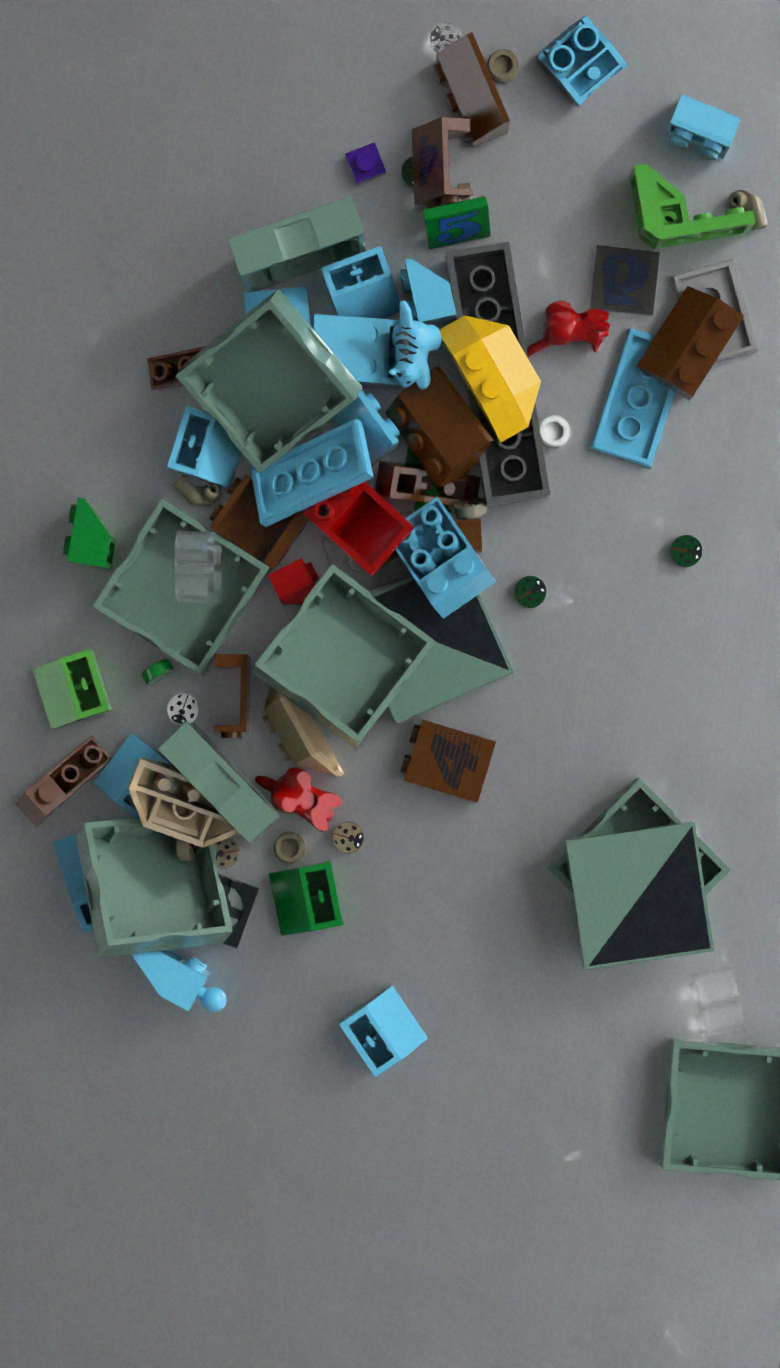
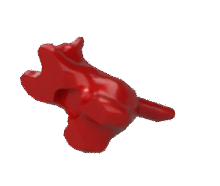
M559 300L551 303L545 310L546 320L543 326V338L530 344L527 348V355L530 357L551 345H565L574 341L589 343L593 351L597 353L599 346L609 335L610 324L605 322L609 319V313L600 309H591L578 314L569 302Z
M298 767L287 769V772L278 780L267 776L255 777V782L258 785L272 792L271 801L277 809L283 813L298 814L321 832L328 829V822L334 815L332 808L340 807L342 804V799L337 794L313 787L310 784L312 778L310 774Z

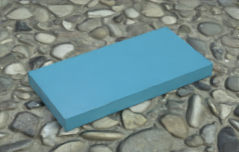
M629 327L590 449L651 468L675 391L636 367L655 335Z
M353 419L292 448L261 473L255 467L250 468L260 524L265 527L270 526L320 501L373 478L363 423L359 419Z

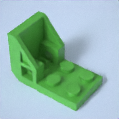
M647 163L634 165L629 180L640 240L654 250L748 234L755 224L753 210L745 212L744 207L728 209L725 211V215L713 217L712 213L698 214L693 216V221H689L685 195ZM666 217H669V218H671L673 221L668 222V221H666L665 218H666Z

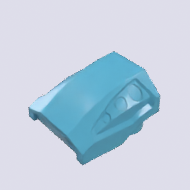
M587 15L569 26L535 56L550 71L577 106L583 104L590 95L628 66L611 42L599 31Z

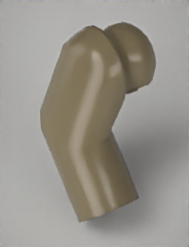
M737 190L730 195L729 203L733 208L744 207L745 212L753 210L755 218L753 230L769 226L762 200L758 196L745 190Z
M184 475L172 485L192 506L212 505L218 501L220 496V488L216 484L209 483L205 486H194Z

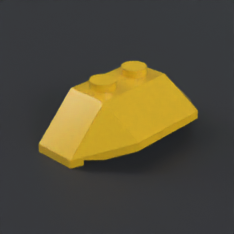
M464 315L441 328L439 331L442 336V343L499 442L502 443L528 428L541 381L509 325Z

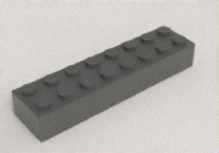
M509 242L446 252L445 261L456 310V320L465 315L509 325L528 358ZM466 384L469 408L493 439V442L478 460L487 508L549 498L550 489L536 403L528 428L500 443Z

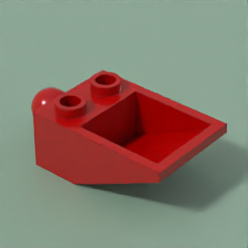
M366 481L310 506L303 513L371 576L377 572L415 528Z

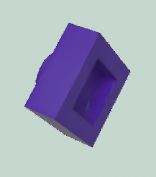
M375 142L345 153L357 185L386 174V169Z

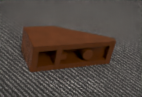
M379 461L375 490L388 498L427 503L438 497L442 504L454 506L455 503L464 499L478 498L481 477L468 474L464 478L438 487L423 466ZM434 486L440 496L424 492Z

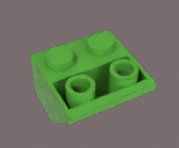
M93 649L71 654L32 669L51 730L113 711Z

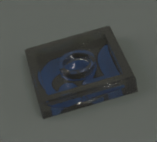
M597 245L589 309L653 316L660 252Z

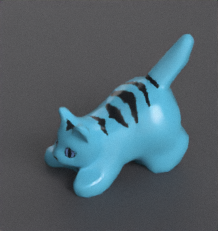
M403 300L399 304L400 322L396 324L392 334L393 344L396 348V364L388 373L393 375V382L396 385L409 387L416 381L420 389H426L431 381L427 363L428 353L439 349L442 344V336L435 325H427L421 321L413 320L411 308Z

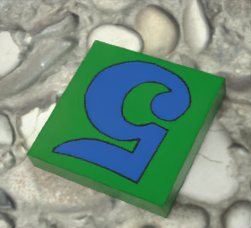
M484 196L423 210L429 250L491 236L487 199Z

